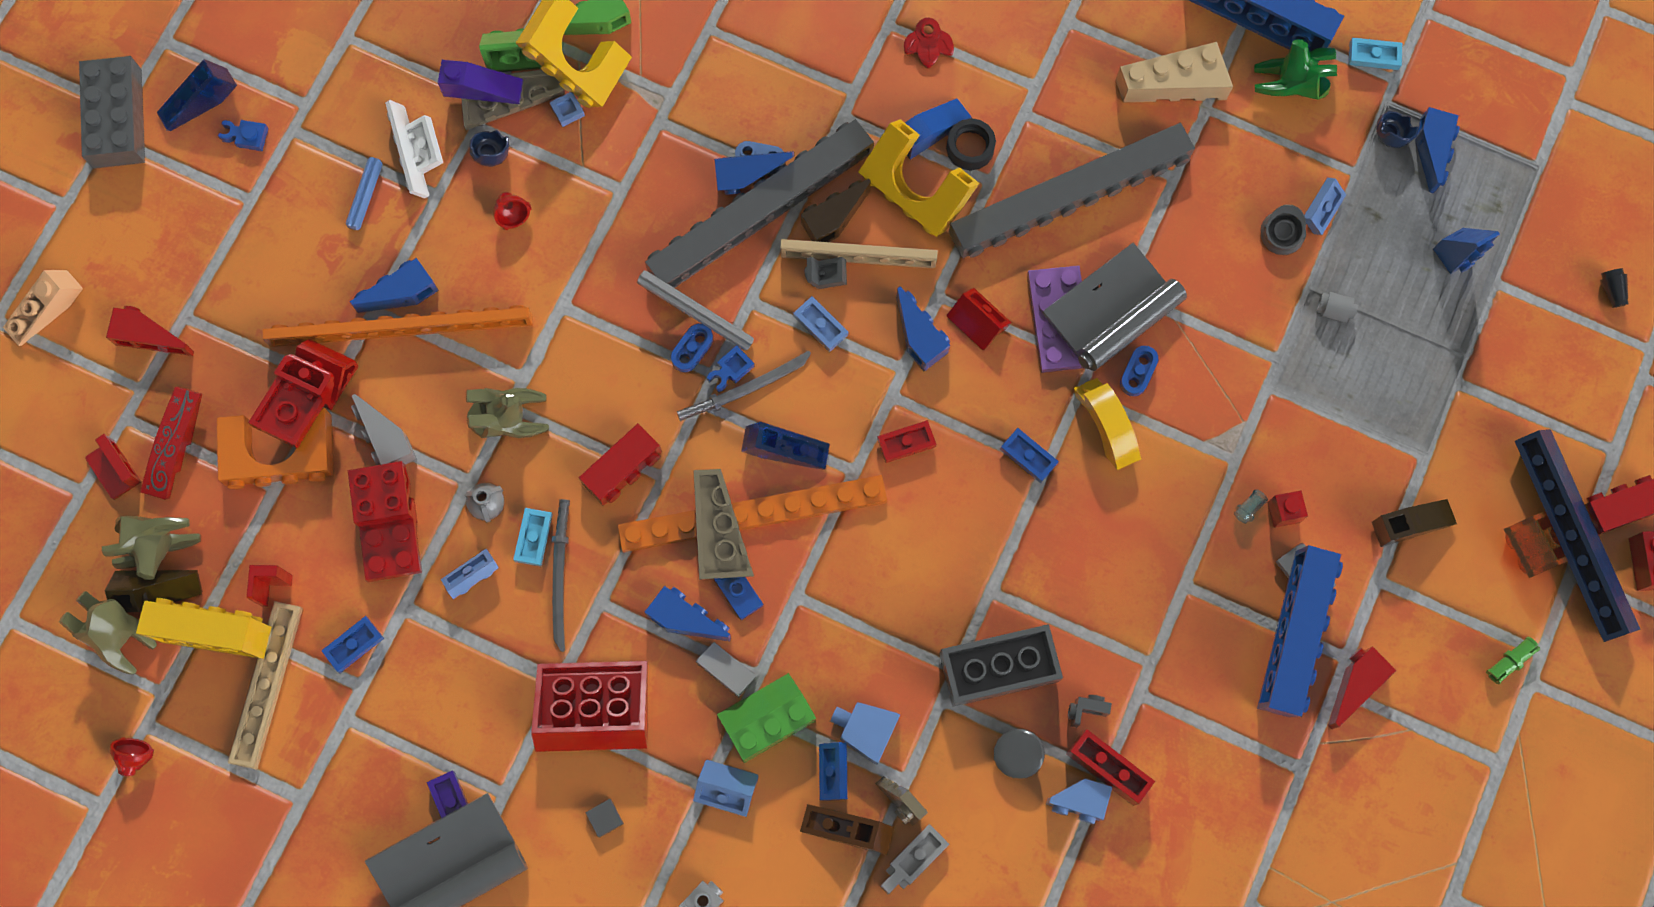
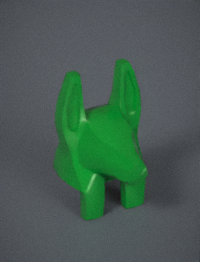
M1297 39L1292 41L1289 53L1285 58L1270 59L1254 65L1255 73L1277 74L1280 79L1274 82L1255 84V92L1271 96L1299 95L1317 100L1324 98L1329 94L1331 86L1330 81L1326 77L1337 76V65H1318V61L1336 59V49L1316 48L1309 52L1308 43L1304 42V40Z

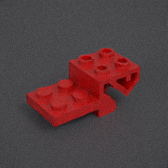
M311 339L302 342L296 347L295 355L289 354L283 357L274 372L276 376L275 381L248 423L251 427L298 449L322 408L333 409L357 370L358 364L355 360Z
M399 461L347 470L353 521L360 531L365 580L372 582L422 573L416 523H418L414 498L409 497L411 483L406 465Z

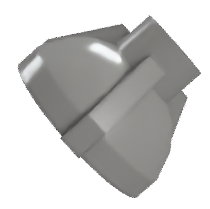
M480 483L474 486L465 494L468 511L479 520H485L486 523L491 522V519L497 517L504 508L503 489L491 483ZM486 494L487 497L484 501H478L479 495Z

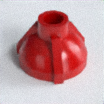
M504 192L496 200L493 217L499 226L503 227L504 230H508L525 223L532 208L530 203L523 198L512 195L509 192Z
M122 737L111 743L110 754L120 775L133 776L136 774V770H140L153 758L154 749L145 741Z

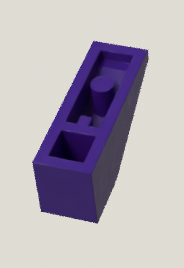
M442 59L438 85L444 97L520 104L523 79L469 62Z

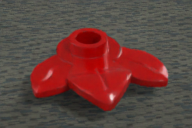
M927 17L921 19L917 23L915 31L907 35L904 41V53H917L921 63L929 69L935 64L940 53L952 56L954 44L951 36L940 29L939 23L935 19ZM930 26L933 32L931 34H926L924 32V27Z

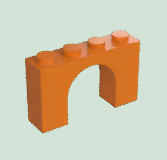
M322 408L298 449L296 448L293 454L285 461L273 465H266L256 461L252 449V427L248 423L249 419L240 415L217 418L218 481L229 489H242L246 484L266 487L270 486L271 482L282 481L283 484H296L300 479L319 482L324 481L325 477L334 476L332 415L326 408Z

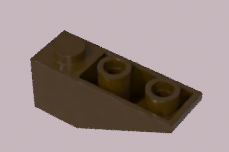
M869 178L863 182L861 180L856 181L846 191L840 194L835 192L828 196L825 202L819 205L812 204L801 214V224L811 241L830 242L840 236L870 192L871 181Z
M1448 499L1404 508L1381 515L1372 521L1381 547L1457 524Z
M137 570L115 571L105 589L107 600H116L126 613L142 612L144 601L156 602V598H163L176 602L201 595L203 592L198 570H157L155 578L152 580H144L138 577Z

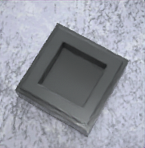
M611 799L585 812L598 838L624 824Z

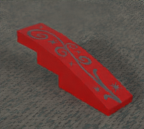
M178 386L174 388L153 443L140 493L164 500L170 499L175 475L182 468L186 446L192 443L202 393Z

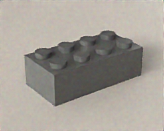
M131 56L79 61L82 157L93 168L145 163L142 69Z
M1049 624L944 648L939 653L952 707L1057 683L1063 679Z

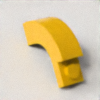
M1095 378L1075 387V396L1092 416L1102 439L1105 456L1113 466L1119 470L1141 460L1139 446L1130 420L1109 384L1103 385L1098 378Z

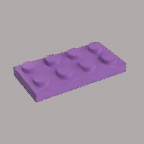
M1080 265L1029 270L1027 278L1041 373L1082 369L1083 367L1079 363L1076 354L1042 314L1046 308L1082 282Z

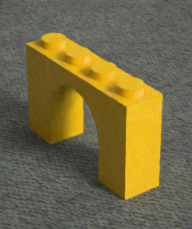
M542 0L516 41V44L523 49L522 53L527 58L535 60L541 65V70L544 73L554 76L564 90L576 95L580 104L587 108L603 107L632 56L615 41L600 42L588 64L580 71L575 70L567 63L563 55L562 37L578 7L570 0Z
M899 119L888 125L858 173L864 177V180L869 178L871 186L877 187L882 191L888 201L899 205L906 216L916 219L922 224L923 229L927 233L937 237L948 230L950 223L955 220L980 183L959 167L949 172L932 197H923L914 193L904 180L903 162L920 135Z

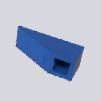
M1428 107L1420 118L1419 131L1415 142L1429 192L1434 193L1440 185L1444 186L1449 172L1445 169L1447 163H1450L1453 157L1454 149L1451 148L1452 141H1455L1458 136L1460 126H1457L1459 115Z
M1461 228L1442 239L1433 250L1450 274L1457 270H1460L1462 273L1474 266L1475 261L1485 255L1484 252L1494 246L1493 241L1500 234L1498 231Z
M415 258L412 261L409 260L401 264L399 269L391 275L381 277L376 285L368 290L365 289L358 292L350 303L358 313L414 306L439 290L421 263Z
M900 286L897 288L896 299L907 352L920 368L926 371L949 353L950 340L942 330L938 331L935 328L933 319L928 312L919 309L912 293L909 291L905 292Z
M664 586L645 610L646 616L667 632L730 641L731 635L728 633L730 628L719 619H716L715 622L706 617L708 612L697 603L691 606L684 600L686 596L675 587L670 590Z

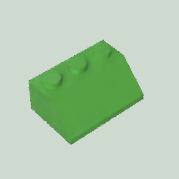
M523 28L511 32L492 31L482 34L479 47L486 68L499 72L541 69V65L535 60L527 58L522 53L523 49L516 44L524 30Z
M789 673L717 714L744 763L816 722L813 711Z

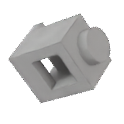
M702 881L679 907H701L698 904V898L703 895L708 898V904L705 907H719L724 902L720 897L723 891L713 881H710L708 884Z

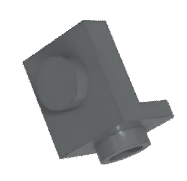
M813 257L807 258V266L805 267L807 282L817 289L847 285L846 259L837 257L818 261Z
M1088 695V698L1078 697L1074 703H1070L1068 709V719L1072 720L1071 727L1077 728L1080 726L1082 712L1103 717L1108 716L1111 712L1112 703L1105 702V697L1098 695Z

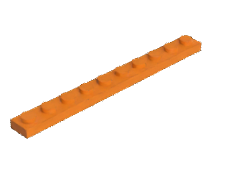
M513 305L509 309L499 310L495 307H487L483 311L477 312L462 309L453 314L438 311L432 312L428 316H420L418 314H406L404 318L380 316L377 320L354 318L351 322L343 323L337 320L325 321L324 324L318 325L303 322L294 327L273 325L270 329H263V340L270 347L300 345L308 339L317 343L522 327L533 326V316L529 307Z
M878 475L731 504L739 530H746L887 503V496L883 477ZM695 510L618 524L623 553L697 539Z

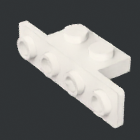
M389 100L385 102L388 111L387 117L391 122L394 134L393 139L397 145L400 156L399 161L406 178V187L411 194L427 198L429 192L424 173L443 164L431 117L423 115L410 123L405 106Z

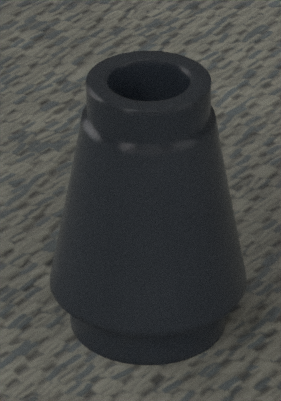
M1623 268L1601 273L1602 280L1600 282L1612 304V308L1628 305L1627 274H1624Z

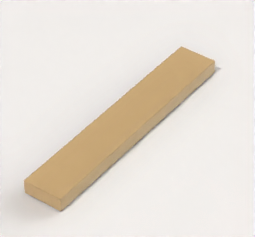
M781 239L780 247L782 258L807 259L813 257L816 260H826L843 257L846 259V262L921 268H935L938 250L787 239Z
M274 601L267 624L271 626V632L264 659H257L228 764L258 770L303 608L300 606Z

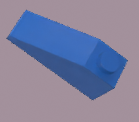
M957 98L919 113L905 122L920 135L907 154L910 160L949 135L950 130L956 123L972 118Z
M794 151L714 159L718 191L725 190V195L740 193L741 188L747 187L795 156Z

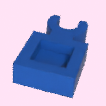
M241 120L240 125L235 126L231 121H222L223 127L230 129V132L227 134L219 133L218 136L223 142L230 143L235 140V145L239 148L263 151L269 129L266 124Z
M736 345L717 362L721 369L710 372L707 376V381L710 383L713 379L719 378L721 383L717 385L716 390L721 392L726 388L729 379L736 384L755 367V364Z

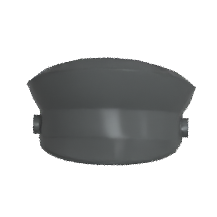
M1294 205L1278 207L1264 219L1261 225L1263 244L1269 251L1278 255H1289L1296 252L1302 246L1306 237L1305 216Z
M1014 729L1003 734L994 747V760L998 769L1012 778H1028L1034 775L1042 766L1045 758V749L1041 740L1033 732L1025 729Z

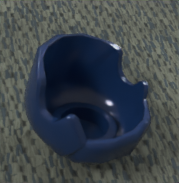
M1388 111L1381 115L1376 126L1379 139L1384 145L1392 148H1401L1409 144L1417 137L1419 131L1417 126L1412 127L1410 116H1402L1394 111Z
M498 130L476 133L470 140V155L480 165L488 167L499 165L508 156L509 138L508 136L503 137Z

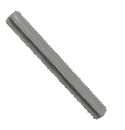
M644 270L640 274L637 283L743 350L747 351L754 341L752 336L648 271Z

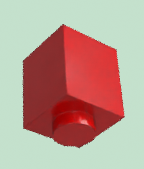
M1302 490L1275 495L1267 502L1274 528L1297 524L1308 517Z

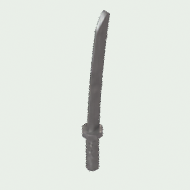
M807 351L780 367L718 396L712 394L710 395L711 399L705 402L703 401L677 411L679 420L682 421L715 409V411L721 410L722 405L748 395L804 366L811 352Z
M559 499L557 531L555 536H552L551 541L554 543L553 637L562 652L565 651L566 544H569L566 530L570 500Z

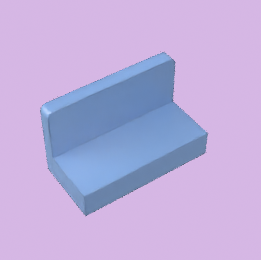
M706 760L697 781L693 801L747 817L759 776L751 772Z

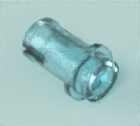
M1254 490L1242 505L1236 506L1234 515L1242 523L1251 522L1254 520V515L1268 502V498L1261 491Z

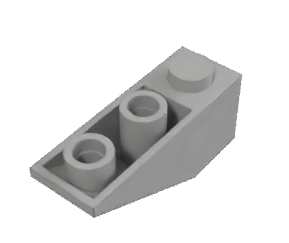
M356 394L352 395L355 404L351 408L357 420L362 419L365 428H362L361 431L366 442L372 443L375 451L371 452L375 464L381 465L402 461L406 465L417 460L410 441L403 430Z

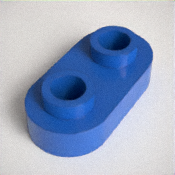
M699 323L692 325L671 354V361L676 370L690 372L697 366L713 343V334L710 328ZM698 336L705 338L701 343L695 341ZM684 356L690 358L687 363L680 362V359Z
M1140 346L1131 355L1120 380V387L1125 394L1139 396L1147 388L1158 363V354L1152 347ZM1139 358H1145L1148 364H1141ZM1129 381H1135L1137 387H1131Z

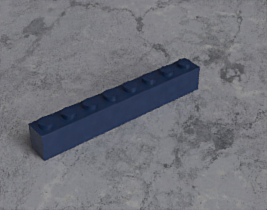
M1551 429L1538 430L1515 440L1603 642L1640 630Z

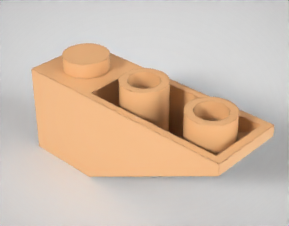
M44 270L3 326L4 330L18 346H22L67 310L83 288L67 270Z

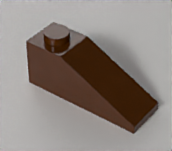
M807 804L800 832L885 855L888 854L894 831L893 826L880 821Z

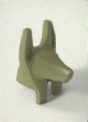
M489 388L467 390L466 402L474 403L467 414L468 428H471L481 438L503 435L514 438H528L549 430V424L523 422L522 404L545 402L546 394L527 388H513L505 391Z
M121 516L116 519L114 528L119 533V543L102 546V553L106 557L129 554L130 556L112 559V565L116 569L137 567L138 577L144 580H152L155 578L157 569L167 552L193 546L201 542V535L169 533L173 530L189 527L190 520L188 518L164 517L151 519L140 516Z
M84 591L76 601L88 611L86 622H82L69 612H66L59 623L74 638L93 648L100 659L107 665L123 673L134 675L137 669L124 657L120 651L121 647L130 636L150 649H154L157 646L155 640L136 634L139 619L128 615L116 600L98 601L87 591Z

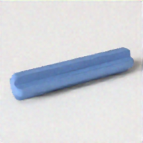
M370 157L367 160L346 220V225L350 229L359 230L361 228L383 165L381 160Z

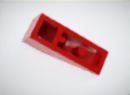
M124 306V309L113 307L106 338L114 345L193 356L194 351L186 343L141 313L140 309L133 306Z
M1373 646L1366 650L1360 648L1349 658L1352 663L1345 669L1328 723L1331 729L1340 727L1397 671Z

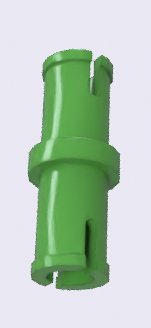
M1526 637L1512 651H1506L1503 654L1504 658L1486 671L1489 678L1499 685L1513 671L1522 669L1524 667L1523 663L1540 651L1538 643L1531 637Z

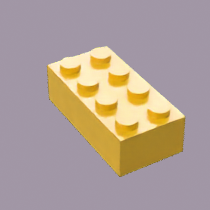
M156 598V602L144 601L136 634L161 643L264 659L271 626L262 623L263 618L252 616V613L235 610V613H231L219 607L209 606L208 609L200 608V605L183 602L180 605L175 604L172 600Z

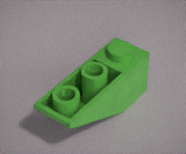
M623 0L581 1L575 5L578 7V10L563 35L610 34L632 23L630 12Z

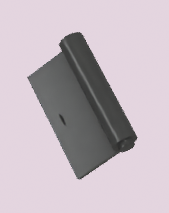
M1133 242L1046 308L1042 314L1076 354L1081 366L1087 370L1095 371L1185 301L1187 293L1177 280L1169 279L1166 282Z
M488 793L365 860L367 867L390 907H461L528 869L522 853Z

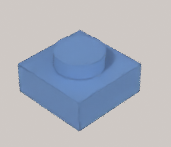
M572 92L549 102L562 127L585 116L583 109Z

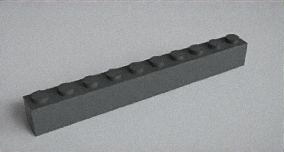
M856 119L850 123H843L838 127L836 133L830 137L825 136L821 138L814 148L809 151H802L795 157L793 162L778 167L774 175L768 179L763 178L759 180L752 190L746 194H738L731 204L725 208L720 207L716 209L706 221H699L694 224L690 232L684 236L673 238L669 242V246L663 250H656L651 253L647 261H645L647 271L673 288L677 287L869 156L874 148V141Z
M1178 123L951 222L949 234L961 258L970 256V258L976 257L985 248L1001 246L1010 237L1015 235L1016 237H1021L1035 226L1044 227L1060 215L1067 217L1077 210L1076 208L1083 205L1086 207L1092 206L1101 197L1106 195L1108 197L1115 196L1126 186L1131 185V187H1135L1144 182L1145 178L1149 176L1158 177L1174 165L1177 167L1185 165L1190 161L1195 147L1183 125Z

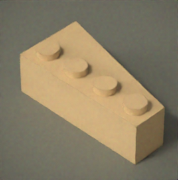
M1217 42L1121 66L1115 80L1123 102H1156L1157 99H1169V101L1195 99V101H1205L1206 98L1227 100L1233 88Z

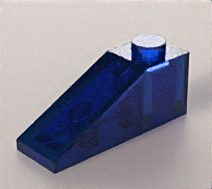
M203 59L157 111V114L166 130L172 131L221 104L236 88L237 84L227 68Z
M757 422L746 426L741 452L763 459L824 470L830 444L767 423Z

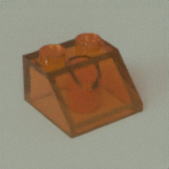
M1546 511L1504 529L1507 544L1511 549L1515 550L1519 558L1518 565L1529 578L1568 562Z

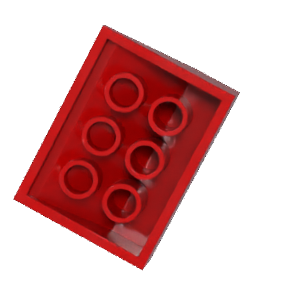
M648 662L537 664L531 729L535 752L647 749Z

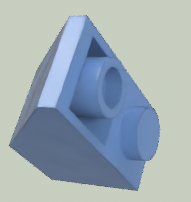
M1083 779L1048 798L1046 805L1052 806V812L1065 816L1072 812L1079 815L1078 820L1095 824L1096 820H1104L1112 787Z

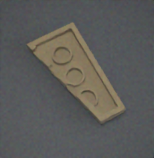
M542 70L510 73L508 75L523 79L520 104L461 98L465 130L565 95V91L554 76H550Z
M721 469L694 470L699 580L754 577Z
M884 776L875 783L897 807L894 813L905 825L910 822L913 826L928 813L908 789L899 786L895 782L893 783L890 779L887 780Z

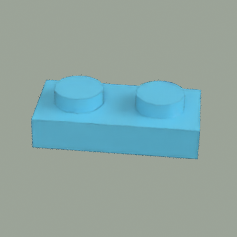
M1352 38L1349 42L1348 65L1399 70L1402 66L1403 43Z
M525 508L513 558L514 562L542 566L553 517L552 512Z

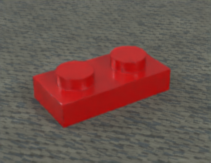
M928 420L877 436L885 463L935 448L937 445Z

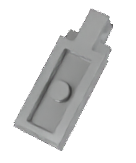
M929 824L889 864L890 867L886 872L890 877L880 887L887 894H890L898 884L904 889L944 851L949 843Z

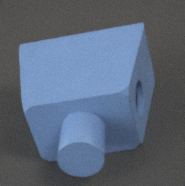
M857 702L852 713L836 707L830 722L845 728L840 738L842 742L847 743L849 747L863 757L878 765L900 714Z

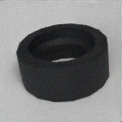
M970 118L959 121L952 127L948 135L946 150L949 159L954 165L964 170L981 169L993 157L996 144L994 131L988 124L978 119ZM963 133H977L985 140L986 149L980 156H965L956 147L957 138Z

